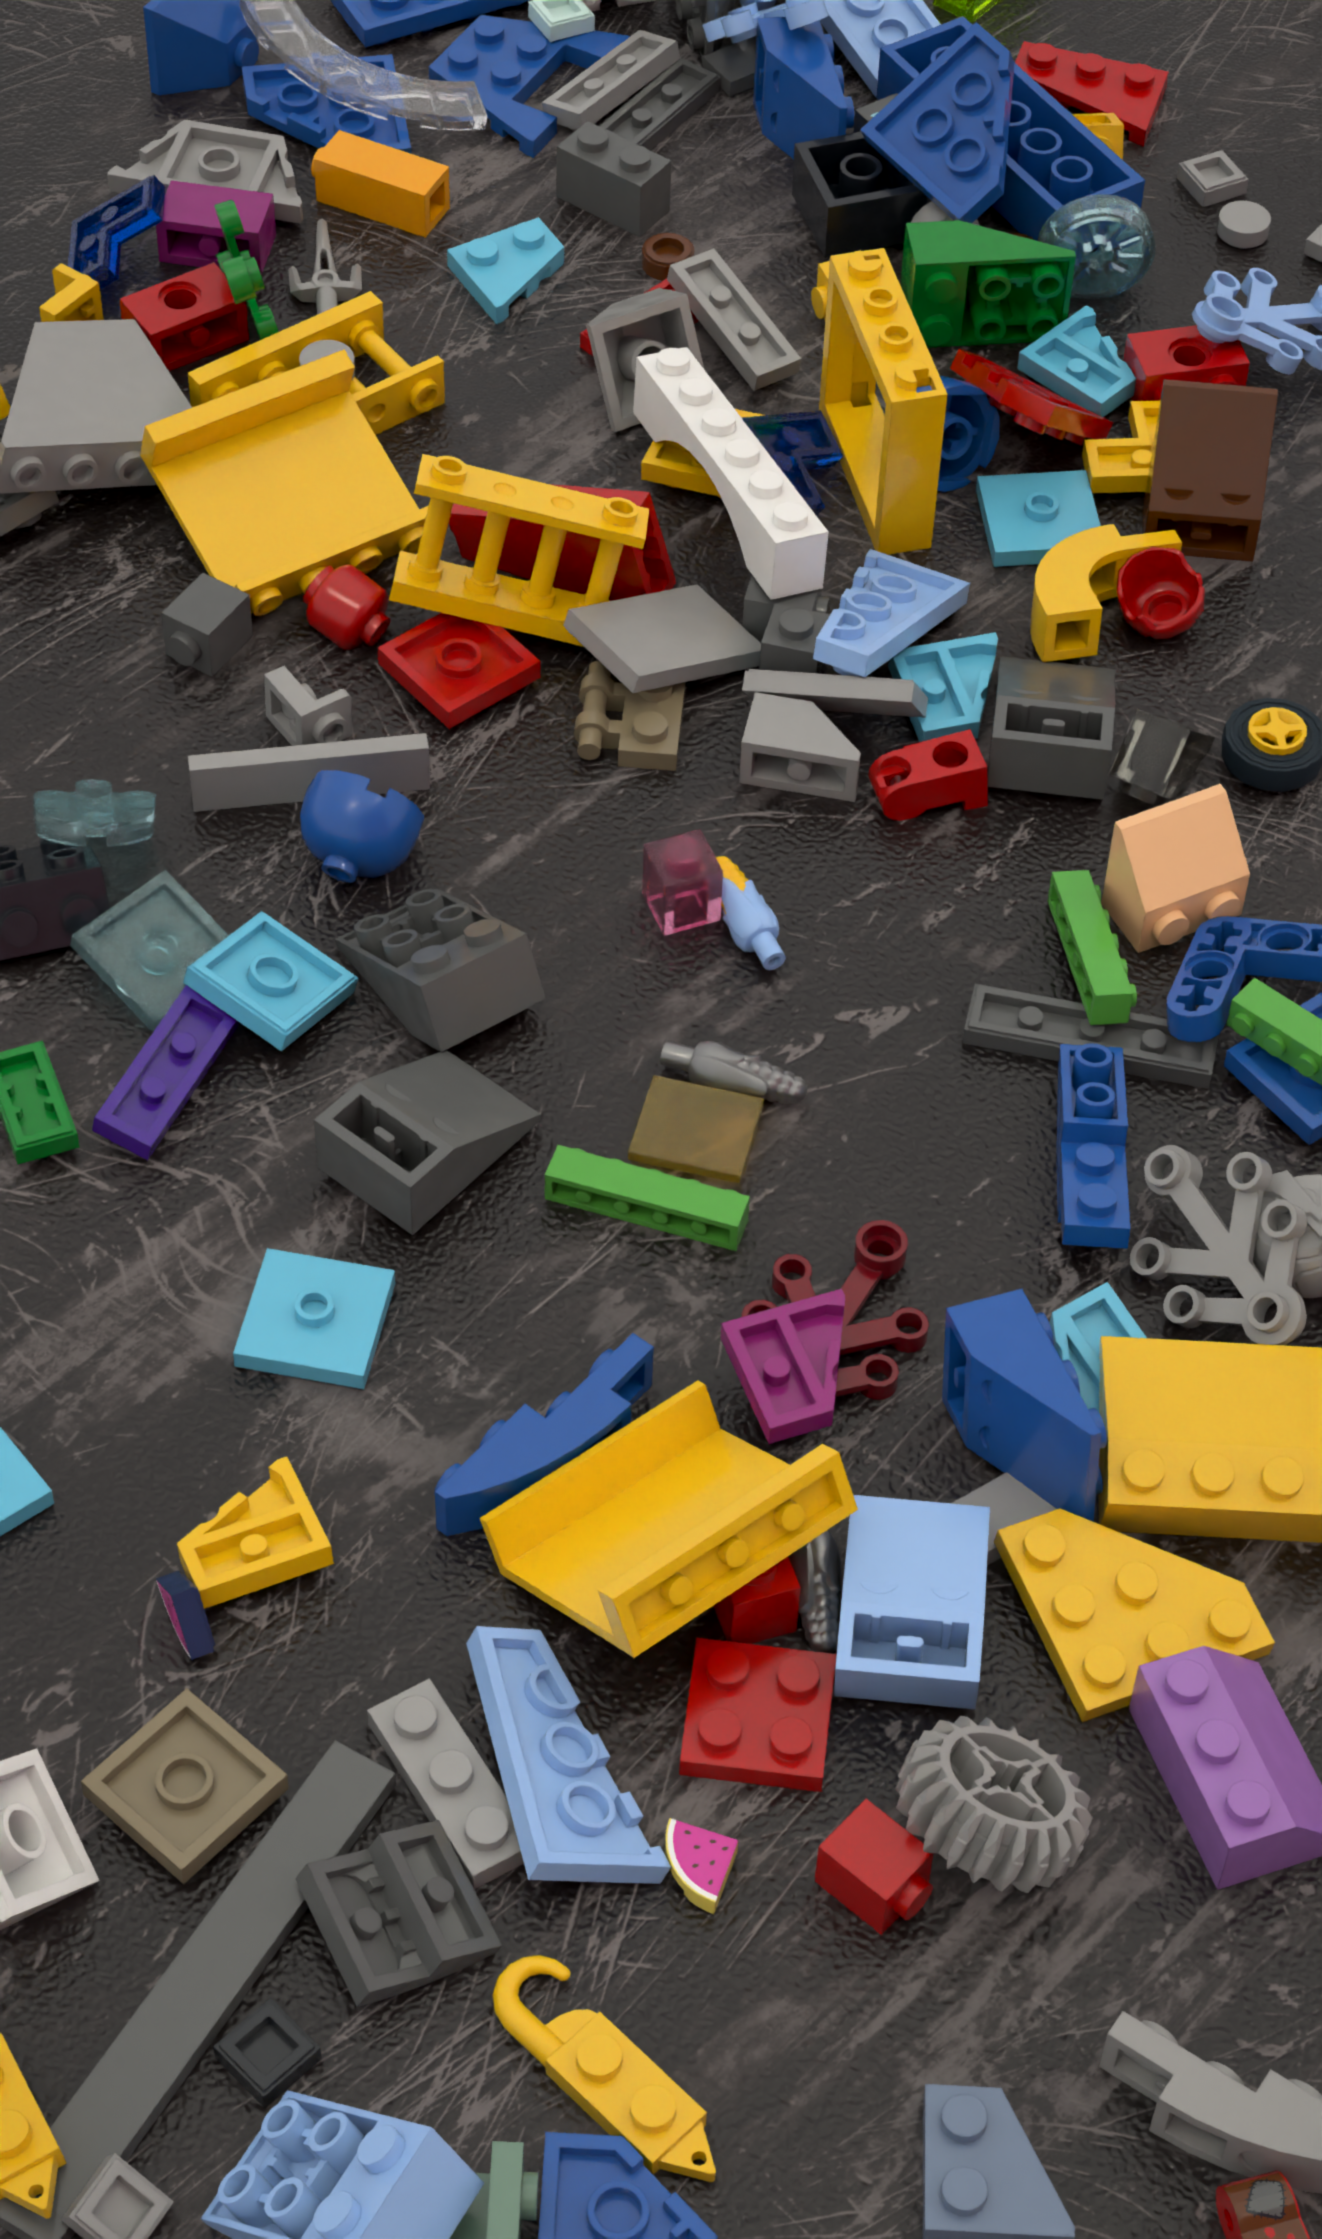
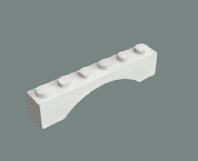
M687 347L679 349L666 348L658 353L636 357L634 415L654 442L665 440L676 442L690 451L704 467L729 513L741 546L746 567L770 600L822 589L828 530Z

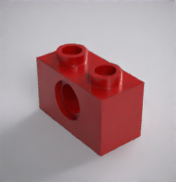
M214 262L119 299L121 318L135 319L168 371L249 340L246 301L235 304L226 276Z
M1197 325L1127 334L1123 359L1136 377L1135 391L1131 397L1132 401H1160L1164 379L1246 386L1250 366L1240 340L1233 342L1225 341L1224 343L1212 342L1199 333Z

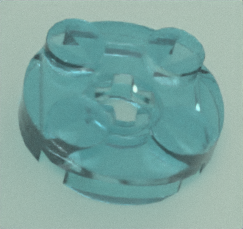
M97 779L77 781L75 783V792L57 790L38 791L33 795V818L35 820L36 834L47 841L70 846L86 847V837L105 836L106 847L139 843L151 838L154 834L156 795L147 791L112 792L111 782Z

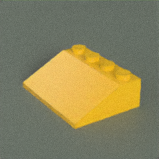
M1114 1336L1100 1337L1099 1413L1107 1435V1445L1105 1448L1100 1449L1099 1469L1103 1481V1490L1099 1494L1100 1525L1117 1532L1322 1543V1347Z

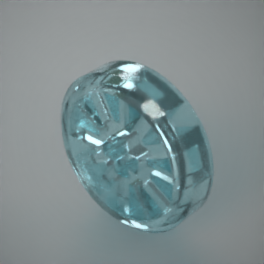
M1090 195L1065 204L1048 218L1037 240L1075 251L1076 260L1071 297L1099 299L1125 292L1144 277L1151 267L1155 256V239L1148 216L1134 202L1115 195ZM1096 244H1101L1096 252H1091Z

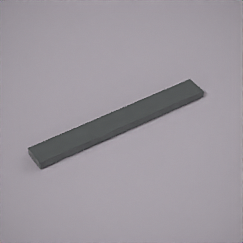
M336 1740L332 1743L50 2127L67 2163L58 2168L51 2217L46 2219L5 2197L0 2200V2227L20 2239H71L76 2232L61 2221L63 2215L106 2156L116 2153L127 2162L309 1908L295 1878L307 1863L344 1855L350 1851L395 1788V1772Z

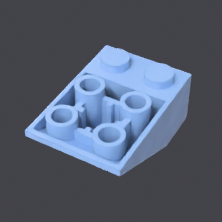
M853 1495L858 1510L849 1517L834 1696L975 1709L980 1682L990 1507Z
M287 2090L279 2103L265 2116L261 2130L236 2167L221 2181L217 2195L201 2217V2220L206 2225L232 2239H449L484 2185V2182L432 2127Z

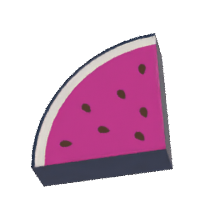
M179 1570L156 1578L171 1623L188 1657L193 1660L214 1652L213 1646H215V1642L198 1588L184 1573L181 1574Z

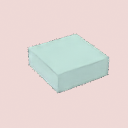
M582 0L528 1V17L549 42L595 31V15Z

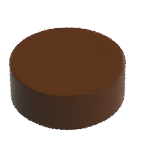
M676 233L656 234L648 238L643 244L642 268L650 277L663 281L668 277L671 264L694 256V246L686 237Z

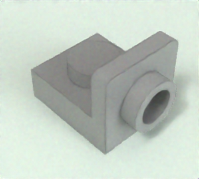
M285 666L264 674L266 717L292 746L337 742L352 735V697L345 689H340L317 699L310 686L306 683L300 684Z

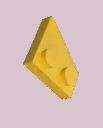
M287 1456L277 1459L268 1467L270 1479L249 1497L238 1492L219 1508L218 1514L212 1520L199 1524L177 1543L181 1565L186 1576L198 1588L204 1609L334 1564L331 1544Z

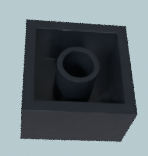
M861 132L795 143L792 196L825 258L831 255L887 246L892 247L904 243L906 223H911L914 215L927 204V196L865 140Z

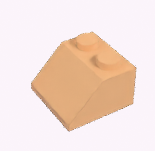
M1218 784L1115 822L1101 904L1108 910L1110 917L1137 953L1159 945L1173 944L1183 936L1196 932L1197 928L1209 919L1221 916L1236 917L1242 915L1250 872L1228 795L1222 785Z

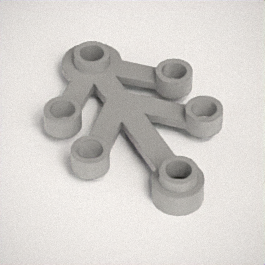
M1166 1145L1152 1152L1144 1166L1145 1180L1148 1187L1156 1194L1170 1201H1175L1209 1250L1171 1248L1156 1238L1146 1237L1139 1240L1131 1250L1130 1264L1133 1270L1150 1280H1161L1168 1275L1230 1279L1243 1296V1298H1206L1202 1292L1190 1286L1179 1285L1172 1288L1164 1299L1163 1309L1166 1317L1171 1322L1184 1328H1195L1202 1323L1242 1326L1248 1338L1257 1344L1286 1345L1297 1339L1302 1333L1307 1319L1304 1301L1301 1295L1292 1287L1298 1241L1307 1228V1216L1303 1209L1284 1199L1272 1201L1265 1207L1261 1216V1226L1264 1232L1272 1237L1265 1277L1262 1276L1253 1263L1263 1193L1272 1180V1169L1269 1163L1251 1152L1239 1153L1230 1160L1226 1170V1177L1229 1184L1236 1191L1230 1229H1228L1199 1189L1203 1170L1198 1158L1175 1145ZM1173 1161L1171 1174L1167 1178L1162 1179L1165 1167ZM1255 1164L1256 1173L1254 1178L1244 1184V1171L1250 1165ZM1290 1211L1291 1222L1289 1226L1282 1231H1278L1277 1223L1282 1214ZM1158 1249V1261L1153 1267L1148 1269L1146 1266L1147 1257L1152 1251ZM1188 1297H1192L1193 1306L1191 1311L1186 1316L1181 1317L1180 1307L1182 1302ZM1273 1303H1276L1277 1313L1270 1322L1264 1323L1267 1309Z

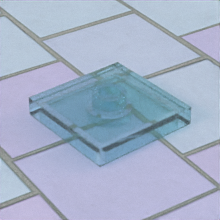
M164 870L74 933L70 946L153 1032L185 987L183 981L187 967L229 935Z

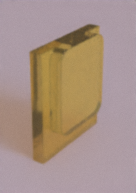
M653 1075L628 1151V1160L740 1184L757 1136L758 1123L764 1107V1098Z

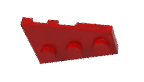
M1026 41L1023 42L1015 61L1024 72L1064 108L1073 106L1087 113H1114L1124 124V130L1129 131L1128 140L1144 147L1167 88L1168 71L1154 69L1146 64H1130L1106 59L1093 53L1083 54L1055 48L1046 43L1035 44Z

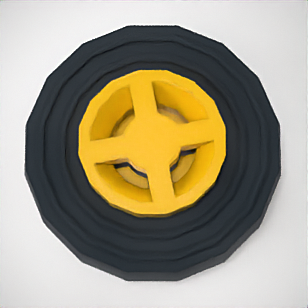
M1263 698L1248 701L1233 711L1224 726L1222 734V759L1234 776L1243 783L1260 790L1285 792L1302 788L1313 781L1322 768V722L1318 716L1305 706L1287 699Z

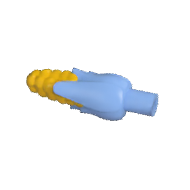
M725 856L713 857L709 861L708 867L710 882L713 885L716 898L723 908L722 913L724 916L722 919L727 924L736 946L744 952H755L766 970H774L784 963L786 956L776 940L779 935V923L774 912L765 903L762 894L759 895L753 881L748 880L736 864Z

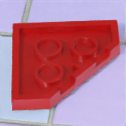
M958 349L950 369L966 379L965 382L981 388L987 394L985 396L989 399L990 405L1015 416L1014 422L1043 435L1046 433L1060 440L1065 438L1078 445H1082L1085 438L1106 439L1113 425L1112 421L978 354Z

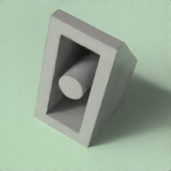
M755 692L741 743L739 783L855 802L861 753L814 702Z

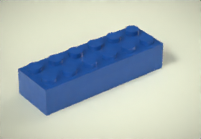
M962 16L881 47L876 98L880 100L895 93L899 94L961 37L972 24ZM1015 63L1004 194L991 206L1019 233L1028 235L1039 242L1073 250L1076 256L1138 231L1145 180Z

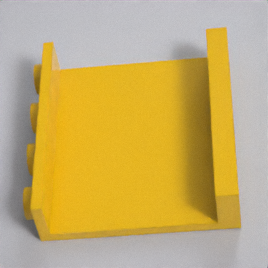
M345 349L144 427L140 456L209 576L250 594L251 614L253 613L255 616L268 614L278 608L284 600L301 593L305 594L314 578L328 566L336 569L339 566L351 564L366 574L379 566L384 559L399 554L400 551L412 554L418 552L428 506L422 509L418 508L351 395L349 389L355 366Z
M697 1380L479 1519L501 1575L635 1658L856 1512L858 1508L838 1451L821 1444L791 1465L720 1428L707 1387L704 1383Z

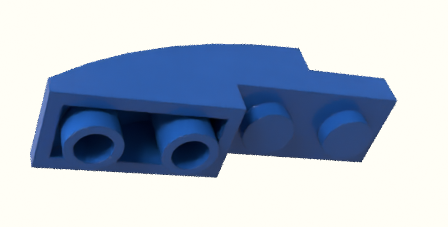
M1094 1043L1084 1045L1060 1044L1057 1092L1058 1223H1061L1062 1245L1128 1249L1131 1229L1125 1150L1128 1118L1123 1048L1105 1047Z
M632 1333L615 1351L612 1349L604 1351L592 1365L588 1377L572 1393L569 1391L561 1393L550 1405L545 1417L527 1404H524L507 1421L499 1420L492 1425L483 1437L480 1448L462 1465L456 1463L449 1467L439 1479L434 1491L436 1529L445 1536L482 1529L480 1517L631 1423L632 1405L652 1386L654 1347Z

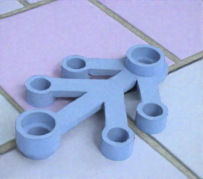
M785 0L786 3L758 11L754 2L727 12L728 15L707 22L702 26L708 42L726 36V38L730 37L732 44L757 36V18L786 17L789 29L793 30L826 18L829 15L824 0Z
M1251 268L1242 284L1233 275L1225 271L1216 270L1211 274L1204 287V293L1207 298L1205 301L1198 302L1192 312L1193 320L1203 337L1215 343L1240 340L1268 353L1266 356L1267 363L1274 370L1283 374H1293L1302 358L1312 367L1322 370V336L1311 334L1294 326L1311 323L1315 328L1322 331V285L1318 287L1310 303L1269 306L1270 297L1278 283L1276 278L1266 270ZM1240 288L1247 296L1246 308H1243L1234 300ZM1262 331H1265V332H1267V333H1269V334H1271V335H1273V336H1276V337H1278V338H1280V339H1276V338H1274V337H1272V336H1270V335H1268V334H1266V333H1264V332H1262Z

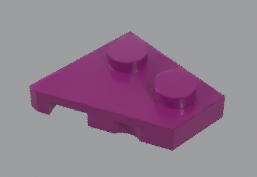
M842 1289L721 1323L720 1339L768 1444L832 1426L845 1306V1294Z

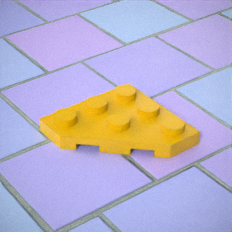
M1060 1508L997 1530L994 1544L1082 1722L1129 1706L1139 1665L1201 1646H1207L1246 1659L1255 1660L1269 1655L1275 1644L1245 1584L1229 1576Z

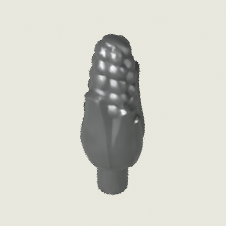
M666 1040L660 1056V1064L688 1072L690 1081L705 1091L734 1095L749 1101L750 1097H755L759 1100L767 1099L770 1102L778 1101L781 1104L799 1103L807 1095L808 1088L802 1077L795 1076L794 1073L788 1070L783 1071L780 1067L773 1066L767 1061L763 1062L762 1055L744 1054L723 1043L702 1041L694 1048Z
M825 1531L788 1557L801 1587L798 1613L802 1619V1626L805 1630V1637L809 1642L810 1649L814 1652L832 1653L837 1649L841 1611V1559L835 1539L829 1531Z

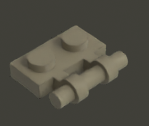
M600 661L592 662L588 668V675L582 679L580 684L579 699L583 704V712L576 717L574 737L578 741V755L586 760H594L600 756L601 748L618 749V767L676 771L686 682L632 693L623 683L614 682L611 679V672ZM606 711L623 712L622 721L609 720L606 716Z

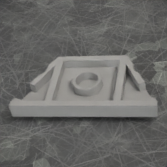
M183 120L168 130L163 138L153 140L139 150V162L127 170L116 165L107 174L109 191L158 200L164 199L171 180L272 193L274 196L276 220L299 224L303 220L302 200L296 191L295 175L291 163L288 162L287 147L284 137L281 135Z

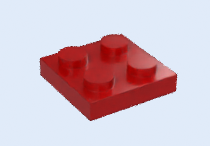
M444 613L432 617L378 647V664L448 729L541 678V661L503 627Z
M696 1638L679 1775L821 1792L837 1654Z

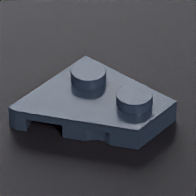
M925 2084L923 2094L922 2239H1074L1075 2226L1002 2088Z

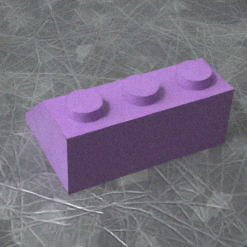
M1201 1646L1139 1665L1129 1711L1217 1890L1321 1857L1322 1784L1259 1662L1207 1646Z

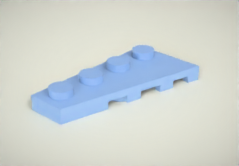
M869 549L865 556L864 567L859 566L854 574L851 589L846 588L842 594L839 609H833L816 637L813 659L833 666L834 671L841 675L862 676L865 678L967 604L970 583Z
M476 1626L466 1644L528 1880L660 1884L671 1869V1865L661 1847L650 1848L638 1824L643 1818V1814L631 1793H620L605 1766L611 1756L599 1735H592L584 1728L575 1712L580 1700L541 1630Z

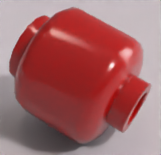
M345 564L336 569L332 566L324 568L311 582L303 597V602L308 605L306 610L307 622L343 650L354 649L362 642L369 646L374 645L383 636L391 622V619L385 615L389 604V595L386 590L351 564Z

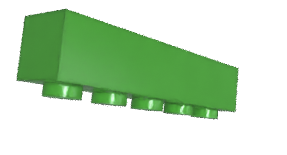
M1089 870L1052 872L1047 901L1090 1025L1128 1023L1131 1007H1135L1137 1003V991L1135 985L1129 983L1127 977L1128 967L1125 958H1120L1118 937L1115 933H1111L1109 912L1107 909L1102 908L1099 885H1094Z
M1254 978L1232 999L1226 1025L1237 1034L1248 1038L1265 1049L1270 1055L1278 1057L1289 1064L1303 1076L1309 1077L1322 1085V1019Z
M557 1145L545 1173L546 1200L737 1251L748 1223L750 1196L740 1194L734 1190H724L702 1184L694 1179H684L665 1174L657 1169H647L625 1163L619 1159H610L587 1153L579 1148Z

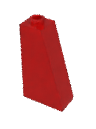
M554 485L607 499L613 497L630 500L636 506L649 509L644 547L641 549L623 545L609 601L670 590L676 584L675 575L650 492ZM453 503L449 519L450 530L454 533L462 558L475 562L488 511ZM510 517L497 569L530 580L544 525ZM567 531L553 582L554 588L579 594L587 593L601 539Z

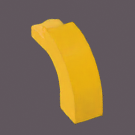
M1109 524L1073 534L1052 547L1041 559L1037 567L1030 622L1031 639L1041 661L1050 662L1096 656L1102 617L1100 602L1117 597L1116 589L1119 569L1131 555L1150 547L1174 548L1181 551L1182 541L1176 531L1168 530L1120 536L1115 525Z

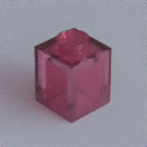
M701 829L644 844L642 894L664 936L721 920L723 870Z

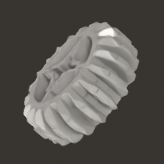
M960 1715L954 1723L939 1720L932 1730H924L920 1739L915 1740L898 1773L899 1780L895 1787L896 1791L900 1794L896 1809L902 1815L908 1817L906 1830L913 1835L924 1837V1852L940 1854L947 1860V1869L958 1867L968 1872L972 1883H975L980 1878L990 1880L995 1888L1001 1892L1009 1884H1013L1018 1890L1028 1893L1035 1885L1049 1888L1056 1878L1064 1876L1068 1868L1073 1867L1084 1848L1083 1844L1089 1835L1088 1828L1093 1819L1087 1810L1091 1798L1083 1790L1078 1789L1080 1777L1075 1772L1061 1768L1062 1756L1046 1753L1039 1747V1739L1029 1741L1019 1736L1015 1726L1008 1730L997 1728L989 1718H985L977 1725L970 1718Z

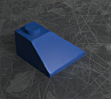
M151 0L143 7L152 93L167 95L230 86L242 75V67L254 66L258 60L259 44L256 39L255 17L242 0Z

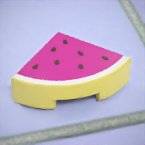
M669 1818L665 1839V1856L671 1865L670 1871L690 1902L709 1913L715 1914L738 1852V1840Z

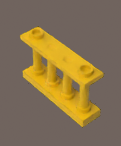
M369 291L188 372L190 404L192 407L198 406L299 367L300 353L307 345L320 340H335L350 347L354 353V358L366 353L390 376L367 388L354 376L349 389L374 434L377 435L445 403L444 361L437 355L411 367L384 341L383 302Z
M422 454L414 494L430 497L418 553L399 552L389 600L583 646L563 626L568 610L609 601L623 545L641 549L644 547L649 509L636 506V504L624 498L613 497L607 499L467 465L460 459L451 456L434 457ZM453 503L488 511L475 564L472 568L440 560ZM510 517L544 525L529 581L496 573ZM567 531L601 539L586 594L553 587Z

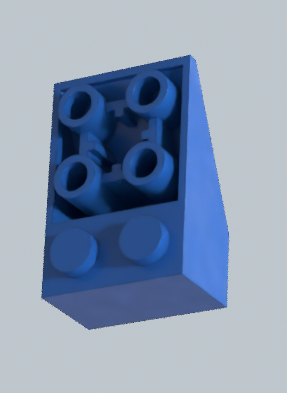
M786 17L757 18L754 108L762 134L794 160L795 143L845 135L846 129L853 128V101L851 96L844 97L843 70L841 65H834L832 35L824 34L820 20L790 30Z
M1023 1289L946 1308L942 1401L965 1446L1002 1472L1010 1474L1056 1509H1063L1094 1522L1096 1495L1101 1494L1103 1490V1481L1098 1465L1100 1449L1105 1448L1107 1445L1106 1430L1096 1408L1088 1409L1082 1399L1078 1376L1070 1360H1061L1054 1347L1053 1333L1046 1315L1043 1312L1035 1313Z

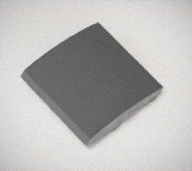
M439 1820L380 1833L368 1849L307 1863L295 1878L356 2007L405 1993L451 1975L495 1954L502 1946Z

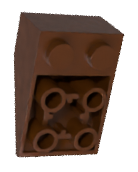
M1164 379L1143 506L1142 534L1175 530L1182 541L1181 552L1184 556L1253 562L1262 518L1278 389Z

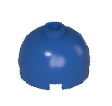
M940 376L948 395L937 490L947 492L963 488L972 480L964 477L971 475L978 465L986 468L991 461L999 440L1000 417L996 407L989 404L988 398L985 396L987 394L981 388L969 382ZM931 386L917 387L916 391L918 393L932 391Z
M321 770L316 773L315 778L305 793L300 812L302 839L314 857L323 862L322 871L339 881L353 883L357 876L362 878L379 877L394 871L404 863L417 842L424 822V815L417 805L390 787L385 798L368 791L367 788L371 779L339 770Z

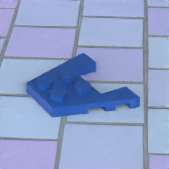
M480 15L429 66V84L470 114L476 110L490 120L493 131L501 137L510 134L519 141V150L527 156L534 158L557 134V117L524 105V103L563 62L567 61L587 69L630 36L592 31L549 42L533 22Z

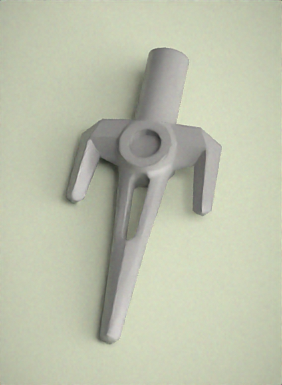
M320 219L317 222L315 263L311 281L301 283L298 270L293 266L288 269L290 293L301 302L316 303L317 315L338 306L337 302L353 299L362 290V272L359 264L352 266L350 281L339 279L332 256L327 222L324 219ZM322 258L327 259L328 270H321Z

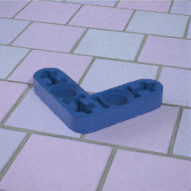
M1232 916L1216 917L1203 922L1196 930L1167 996V1025L1170 1034L1178 1040L1187 1042H1202L1219 1035L1228 1019L1231 1001L1238 994L1246 975L1322 982V925ZM1280 949H1293L1289 951H1278ZM1206 977H1218L1216 979H1202Z

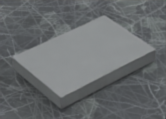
M697 584L572 608L568 610L563 624L566 630L632 693L760 666L761 643Z

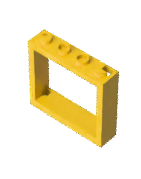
M885 249L859 250L852 253L831 255L819 412L875 551L890 555L929 549L932 546L948 394ZM876 382L886 404L885 415L875 394ZM931 386L932 391L918 393L916 390L917 387Z

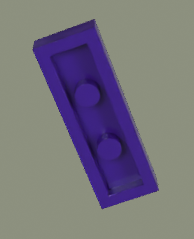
M185 985L94 1117L92 1131L148 1160L237 1029L239 1022Z

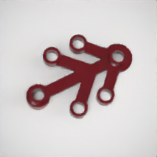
M874 1220L864 1224L857 1232L854 1249L856 1266L840 1288L845 1294L840 1355L889 1344L898 1351L912 1353L922 1349L927 1342L928 1318L922 1311L912 1307L900 1308L889 1317L850 1325L879 1280L892 1277L905 1265L908 1238L904 1230L893 1222ZM786 1254L775 1261L772 1273V1287L778 1295L787 1298L789 1303L816 1296L811 1284L812 1266L805 1257L798 1254ZM874 1254H883V1255H886V1256H885V1257H881V1256H876V1255H874ZM786 1273H796L800 1275L801 1278L797 1280H789L783 1277L782 1275ZM754 1300L743 1308L742 1317L777 1306L767 1300ZM911 1326L917 1329L918 1332L907 1334L901 1332L898 1328ZM872 1354L864 1358L860 1365L838 1369L835 1397L855 1392H861L864 1396L873 1400H884L891 1397L895 1393L898 1384L899 1368L897 1363L887 1355ZM872 1373H882L886 1375L888 1379L884 1381H875L869 1378L868 1375Z

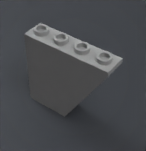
M135 319L34 323L0 443V494L157 485L140 456L144 427L190 409L192 406Z

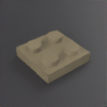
M187 1688L81 1780L83 1795L183 1884L289 1789L288 1775Z

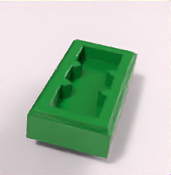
M43 1040L0 1052V1118L17 1165L80 1147L78 1133Z

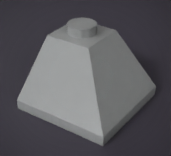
M658 288L611 304L586 325L611 430L614 432L640 424V421L633 413L636 357L658 353L666 348L679 349L687 347L704 368L687 293Z

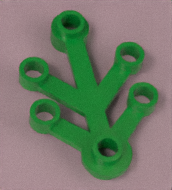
M231 199L214 205L228 249L216 254L220 269L226 276L235 304L247 302L258 336L262 340L279 331L268 304L258 307L255 292L265 289L255 257H250L248 249L239 252L234 236L245 232L235 202Z

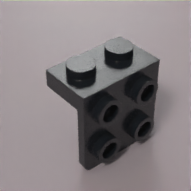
M58 833L40 839V846L16 851L15 846L12 845L0 846V961L115 936L102 866L86 838H76L74 833Z

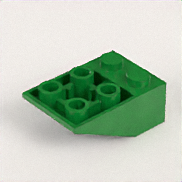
M960 220L906 223L900 286L927 348L1034 342L1068 318L1076 254L1073 250Z

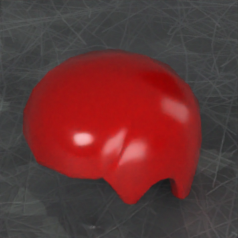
M1150 547L1131 555L1118 571L1116 590L1120 611L1126 622L1144 637L1151 636L1154 639H1168L1190 629L1204 611L1205 588L1202 586V576L1200 573H1196L1187 563L1184 554L1177 549Z

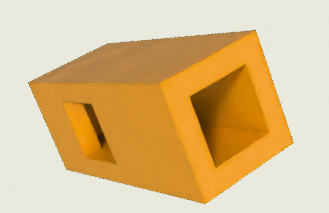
M341 130L333 136L325 147L319 148L314 155L311 174L315 178L316 201L425 238L450 209L449 166Z

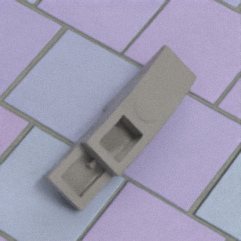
M1122 2011L1107 2033L1099 2067L1157 2103L1149 2128L1150 2132L1180 2149L1226 2170L1247 2177L1277 2170L1286 2177L1292 2189L1322 2194V2095L1315 2088L1301 2080H1287L1270 2069L1255 2093L1244 2086L1241 2078L1227 2066L1215 2061L1205 2062L1179 2046L1174 2036L1164 2027L1152 2021L1144 2020L1140 2022Z

